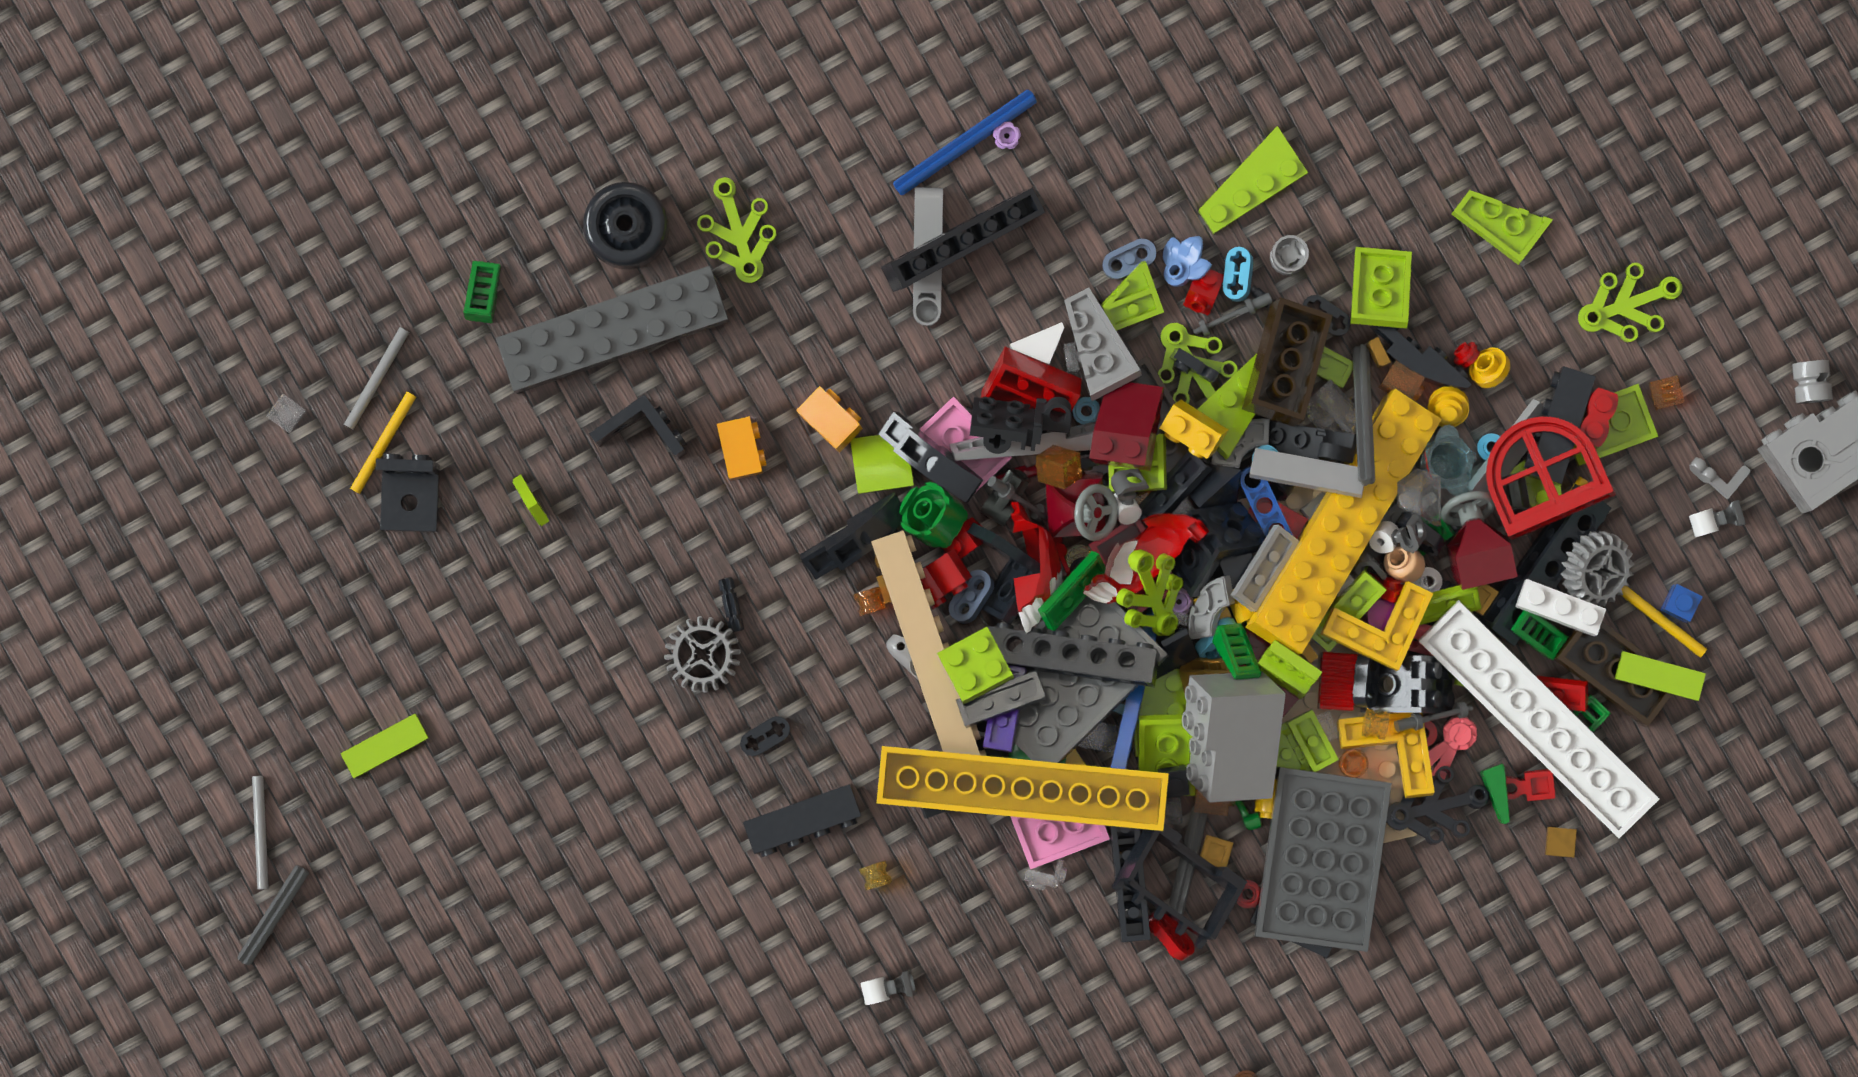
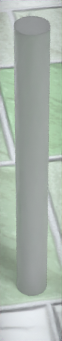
M399 327L344 425L354 430L410 332Z
M252 776L257 889H269L263 776Z

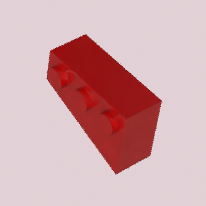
M1005 346L981 391V398L991 397L995 400L1008 402L1016 400L1024 404H1030V408L1035 409L1037 398L1046 399V402H1048L1051 398L1063 397L1070 402L1072 412L1080 397L1082 379ZM1062 408L1052 409V411L1065 412Z

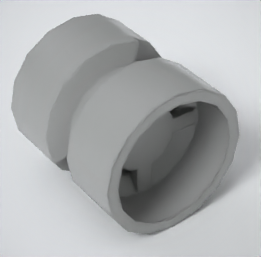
M1295 235L1281 237L1270 252V262L1274 270L1282 275L1289 276L1298 273L1304 267L1309 257L1307 244Z
M1829 360L1792 364L1793 379L1798 382V386L1794 388L1796 404L1833 400L1832 384L1827 382V378L1831 376Z

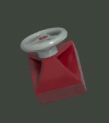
M1103 473L1046 477L1048 524L1052 538L1083 536L1091 541H1099L1106 538L1112 532L1117 522L1118 504L1113 492L1104 486ZM1105 497H1106V499L1108 500V503H1109V505H1106V506H1105ZM1109 514V518L1106 524V515Z
M1471 491L1457 495L1450 499L1441 510V518L1446 524L1462 526L1446 545L1453 578L1462 590L1518 577L1510 542L1500 531L1484 522V519L1489 517L1495 509L1491 495L1484 491ZM1477 499V500H1475V501H1473V502H1469V503H1465V504H1460V503L1465 502V501H1468V500ZM1487 504L1486 508L1481 511L1480 507ZM1458 512L1460 518H1453L1449 513Z

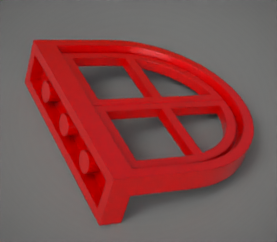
M1534 417L1513 425L1500 436L1488 458L1486 470L1488 489L1506 533L1511 540L1616 495L1593 443L1578 427L1559 418ZM1533 433H1557L1571 440L1577 447L1544 461ZM1523 438L1535 466L1502 480L1504 459L1512 446ZM1582 453L1594 481L1558 495L1547 467ZM1538 472L1549 500L1515 515L1503 486Z

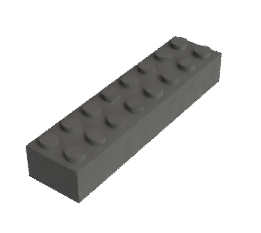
M710 266L496 337V341L512 389L518 394L730 321L713 270Z

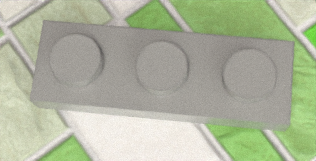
M1273 525L1230 596L1251 612H1256L1300 541L1280 525Z

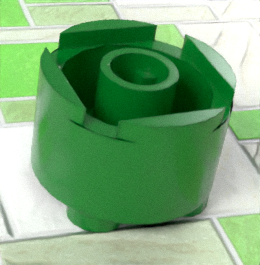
M927 482L925 486L920 488L916 486L907 493L901 503L899 513L902 515L901 526L905 531L929 547H949L953 539L960 532L963 523L967 520V510L964 509L962 502L936 483Z

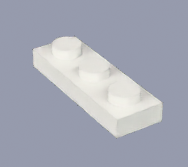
M1528 579L1523 583L1515 606L1594 637L1598 635L1606 611L1603 607Z

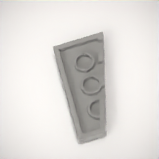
M1090 288L1064 300L1092 401L1142 376L1140 368Z

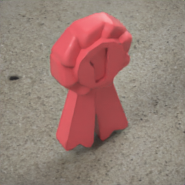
M1451 717L1443 726L1444 740L1428 750L1431 766L1440 758L1432 771V776H1435V772L1440 767L1451 766L1457 750H1467L1477 740L1476 724L1468 717ZM1440 771V777L1445 780L1447 773Z

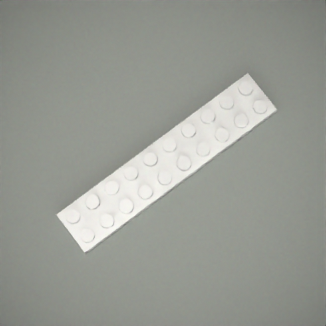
M1459 600L1418 640L1618 838L1630 829L1659 800L1658 796Z

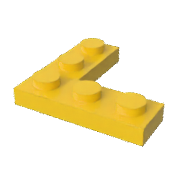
M1409 581L1405 582L1384 631L1337 608H1332L1321 631V635L1398 671L1434 593Z
M1393 713L1338 719L1337 727L1341 749L1397 743L1405 798L1434 795L1435 791L1424 723L1423 728L1419 730L1412 728L1397 732L1394 727V721L1409 718L1413 713Z

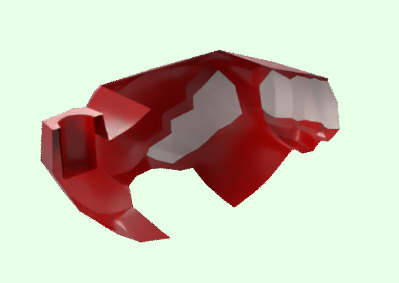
M1011 502L1015 511L1011 513L1014 521L1013 533L1023 532L1027 554L1040 563V573L1014 578L1019 616L1025 632L1028 633L1042 618L1038 609L1061 585L1062 568L1057 546L1050 532L1041 525L1032 523L1019 502Z
M1153 514L1141 520L1146 523L1148 528L1138 537L1124 542L1121 546H1119V543L1116 544L1108 558L1105 573L1093 577L1091 584L1085 587L1083 593L1094 601L1106 604L1115 602L1118 592L1123 588L1137 593L1144 587L1138 573L1133 571L1128 564V557L1131 552L1142 549L1154 556V565L1150 571L1154 578L1160 571L1156 567V560L1159 555L1165 553L1175 559L1183 552L1189 538L1198 543L1209 530L1201 520L1184 514Z

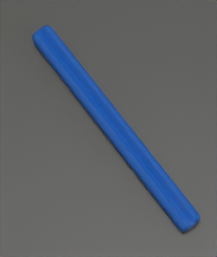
M1029 89L1025 90L893 182L897 192L900 195L906 194L990 136L995 128L1001 126L1004 122H1010L1037 102L1034 94Z

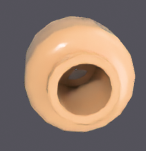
M1399 543L1392 552L1386 553L1384 567L1392 578L1400 580L1401 583L1405 584L1407 581L1413 583L1422 576L1425 570V560L1418 550L1415 553L1408 552L1402 549Z

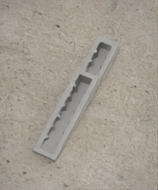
M1096 422L1071 427L1070 434L1042 430L1041 442L1036 444L1035 451H1031L1029 446H1025V450H1021V442L1012 441L1011 447L1006 452L1001 454L991 453L985 448L983 437L950 444V450L955 461L1086 451L1091 449Z

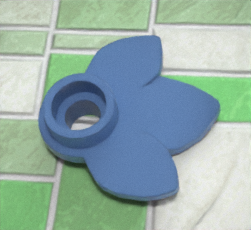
M1200 236L1189 237L1182 241V243L1172 237L1166 243L1162 256L1166 264L1164 279L1171 286H1184L1189 280L1201 279L1209 271L1212 264L1201 258L1203 239ZM1177 269H1180L1179 273L1177 275H1174V272Z

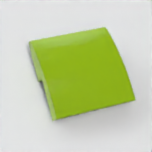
M880 435L854 438L851 441L858 494L914 486L911 465L893 451L894 447Z
M1276 640L1272 642L1257 662L1260 671H1263L1272 681L1299 699L1306 695L1322 673V671Z
M1312 709L1282 723L1277 770L1278 767L1317 772L1339 760Z

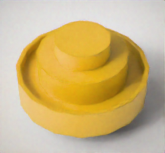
M1498 348L1484 349L1480 352L1475 362L1470 365L1469 375L1482 388L1495 387L1508 376L1510 360Z
M1451 386L1441 387L1430 396L1428 411L1442 419L1439 426L1446 428L1456 427L1462 424L1468 416L1469 400L1466 394L1458 388Z

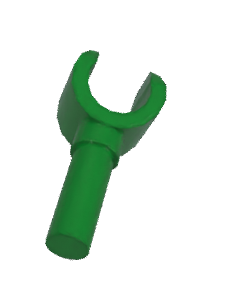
M1242 800L1234 801L1241 812L1240 814L1246 829L1254 830L1260 828L1261 821L1258 812L1248 814V810Z

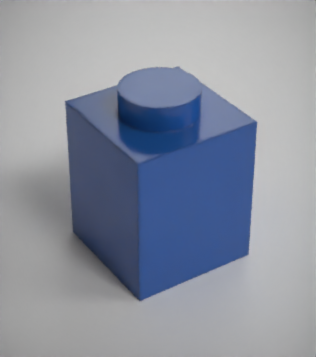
M1679 584L1672 585L1660 611L1684 623L1690 622L1703 596Z

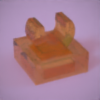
M1678 375L1649 383L1656 410L1685 402Z

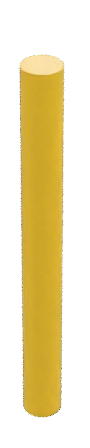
M406 392L350 489L358 494L361 493L376 467V459H381L415 401L416 396Z
M1623 586V595H1621L1623 598L1700 658L1703 656L1707 648L1628 586Z

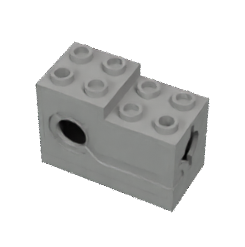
M1856 390L1837 401L1839 407L1836 409L1832 406L1816 416L1814 413L1807 416L1801 413L1784 424L1787 428L1784 431L1778 429L1761 439L1763 445L1757 450L1802 514L1814 510L1858 480V392Z
M1261 671V676L1258 678L1235 680L1231 673L1189 676V685L1185 689L1187 702L1186 710L1182 715V725L1193 738L1189 741L1191 755L1190 764L1186 767V776L1209 802L1271 799L1273 797L1286 693L1263 671Z

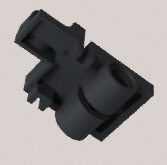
M974 397L969 436L983 437L985 448L995 454L1006 452L1011 447L1012 441L1021 442V450H1025V446H1029L1031 451H1035L1036 444L1041 442L1042 430L1070 434L1071 404L1063 397H1054L1046 402V399L1037 398L1036 407L1032 409L1030 404H1024L1016 400L1008 402L995 400L991 397ZM1062 408L1065 412L1052 411V409Z
M1270 421L1269 445L1277 449L1278 452L1324 461L1334 460L1353 463L1356 449V435L1299 425L1292 427Z

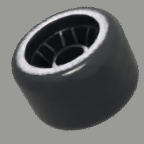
M619 182L604 187L590 200L584 213L583 231L589 247L602 262L614 268L630 270L643 267L659 256L668 240L669 219L661 200L650 189L637 183ZM623 217H629L633 220V226L628 231L618 229V222Z

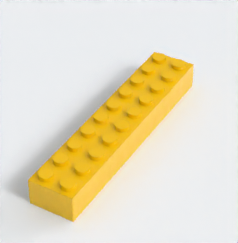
M1393 389L1384 396L1372 416L1375 482L1364 486L1362 498L1326 492L1320 505L1298 539L1300 542L1260 607L1254 612L1246 625L1247 629L1270 644L1276 640L1297 655L1303 653L1441 422V418L1397 389ZM1357 444L1353 463L1344 462V464L1357 466Z
M882 746L876 803L1163 831L1169 774Z

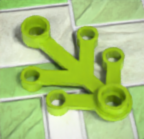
M723 177L715 182L713 191L715 196L723 201L731 230L714 222L710 215L700 216L697 225L702 232H710L737 246L740 257L723 250L721 244L716 241L707 244V256L711 259H719L734 267L736 275L741 281L754 283L763 274L761 258L769 243L775 240L776 230L771 225L761 227L759 231L760 239L752 253H750L747 242L761 216L767 213L768 204L762 198L753 200L751 204L752 211L742 227L733 199L736 194L735 183L731 179ZM728 184L730 186L729 192L721 193L719 191L720 185ZM756 203H764L765 209L762 212H757L754 209ZM703 219H709L711 221V226L709 228L705 229L701 227V221ZM765 229L773 231L771 238L766 239L763 237ZM716 245L719 247L720 250L717 255L709 253L711 246ZM746 264L754 265L755 270L753 273L747 274L744 271Z
M1632 263L1626 268V278L1614 304L1603 307L1609 291L1615 288L1618 283L1615 274L1605 273L1600 278V287L1593 303L1585 305L1579 311V325L1588 332H1596L1602 328L1619 336L1626 343L1633 342L1638 337L1636 327L1632 325L1624 327L1608 319L1619 314L1646 326L1650 332L1657 333L1664 327L1663 318L1659 315H1647L1634 308L1659 298L1673 300L1681 294L1682 284L1675 277H1667L1660 282L1659 287L1630 297L1636 281L1644 274L1641 264ZM1631 267L1639 269L1640 273L1638 276L1634 277L1630 274ZM1607 276L1613 279V285L1610 287L1604 284V278ZM1668 283L1675 284L1676 291L1674 293L1667 291L1666 286ZM1589 313L1597 315L1595 323H1591L1588 320ZM1652 319H1657L1660 322L1658 329L1651 327L1650 322ZM1626 329H1631L1634 332L1632 339H1627L1624 336Z
M1179 323L1166 325L1160 337L1166 352L1158 375L1161 378V372L1167 370L1171 373V379L1165 381L1161 378L1164 384H1169L1173 381L1175 376L1172 369L1174 361L1170 359V356L1175 348H1181L1192 356L1193 354L1187 346L1206 349L1209 354H1217L1222 349L1221 340L1217 337L1207 339L1190 335L1187 329ZM1178 332L1180 340L1177 342L1171 341L1170 333ZM1210 341H1217L1219 344V348L1216 351L1209 349L1208 344ZM1194 356L1225 378H1231L1237 372V365L1233 361L1219 362ZM1227 364L1232 365L1234 368V372L1230 375L1223 371V367ZM1181 371L1177 392L1173 395V399L1176 402V396L1183 394L1186 397V403H1189L1188 391L1192 376L1207 400L1216 391L1210 382L1191 371L1185 374Z
M1142 549L1135 550L1129 555L1128 564L1133 571L1138 573L1146 595L1135 594L1123 588L1118 592L1116 601L1126 608L1131 606L1151 607L1154 615H1143L1135 609L1128 610L1124 617L1125 623L1133 628H1138L1139 626L1152 627V631L1155 634L1169 636L1175 632L1178 626V618L1174 614L1173 608L1178 592L1183 586L1181 577L1170 574L1175 566V559L1165 553L1158 556L1156 567L1160 571L1155 584L1150 572L1154 565V556ZM1165 589H1166V590H1168V593H1167L1165 602H1164V604H1163V603H1162V598H1163V595H1164V591H1165Z

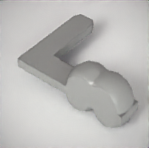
M1695 457L1689 465L1694 475L1701 481L1709 483L1726 499L1730 498L1750 473L1748 467L1742 466L1726 484L1716 475L1714 469L1706 466V462L1701 458Z

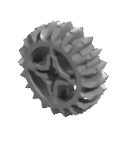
M1590 531L1588 536H1580V543L1572 542L1574 549L1572 552H1566L1569 558L1567 561L1562 562L1566 570L1560 574L1565 578L1563 585L1568 589L1567 593L1595 605L1606 606L1607 601L1615 602V595H1623V586H1629L1627 578L1633 576L1629 570L1634 565L1632 560H1630L1633 553L1627 549L1628 545L1617 535L1606 531H1599L1598 533Z
M698 616L697 626L693 625L691 619H687L686 623L689 627L687 630L679 624L677 629L682 634L679 637L673 633L669 635L671 639L676 641L675 645L668 643L665 645V648L673 650V654L665 655L664 659L674 660V664L667 666V670H678L672 678L676 681L683 676L685 678L681 683L683 688L688 685L689 681L693 682L691 687L693 692L697 691L698 684H702L703 692L707 693L709 683H712L714 690H718L717 680L721 679L726 685L729 681L724 677L725 673L727 672L732 676L736 674L734 670L729 668L730 665H740V661L732 659V655L741 654V650H732L731 645H735L739 641L737 638H733L730 641L727 639L733 632L730 628L724 633L721 632V629L724 627L722 621L715 628L712 627L714 623V618L709 617L707 625H703V618ZM699 631H708L716 634L717 637L707 644H700L691 634ZM685 640L692 649V656L682 666L679 652ZM693 643L703 650L714 645L709 650L710 654H707L710 656L708 660L712 663V666L702 659L695 661V655L698 654L695 653L697 649L693 646ZM724 643L726 659L723 667L720 669L713 659V654ZM698 665H705L714 675L708 678H696L689 675L688 672Z

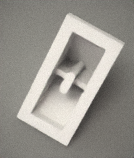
M1063 323L1011 343L1010 349L1050 365L1064 331Z

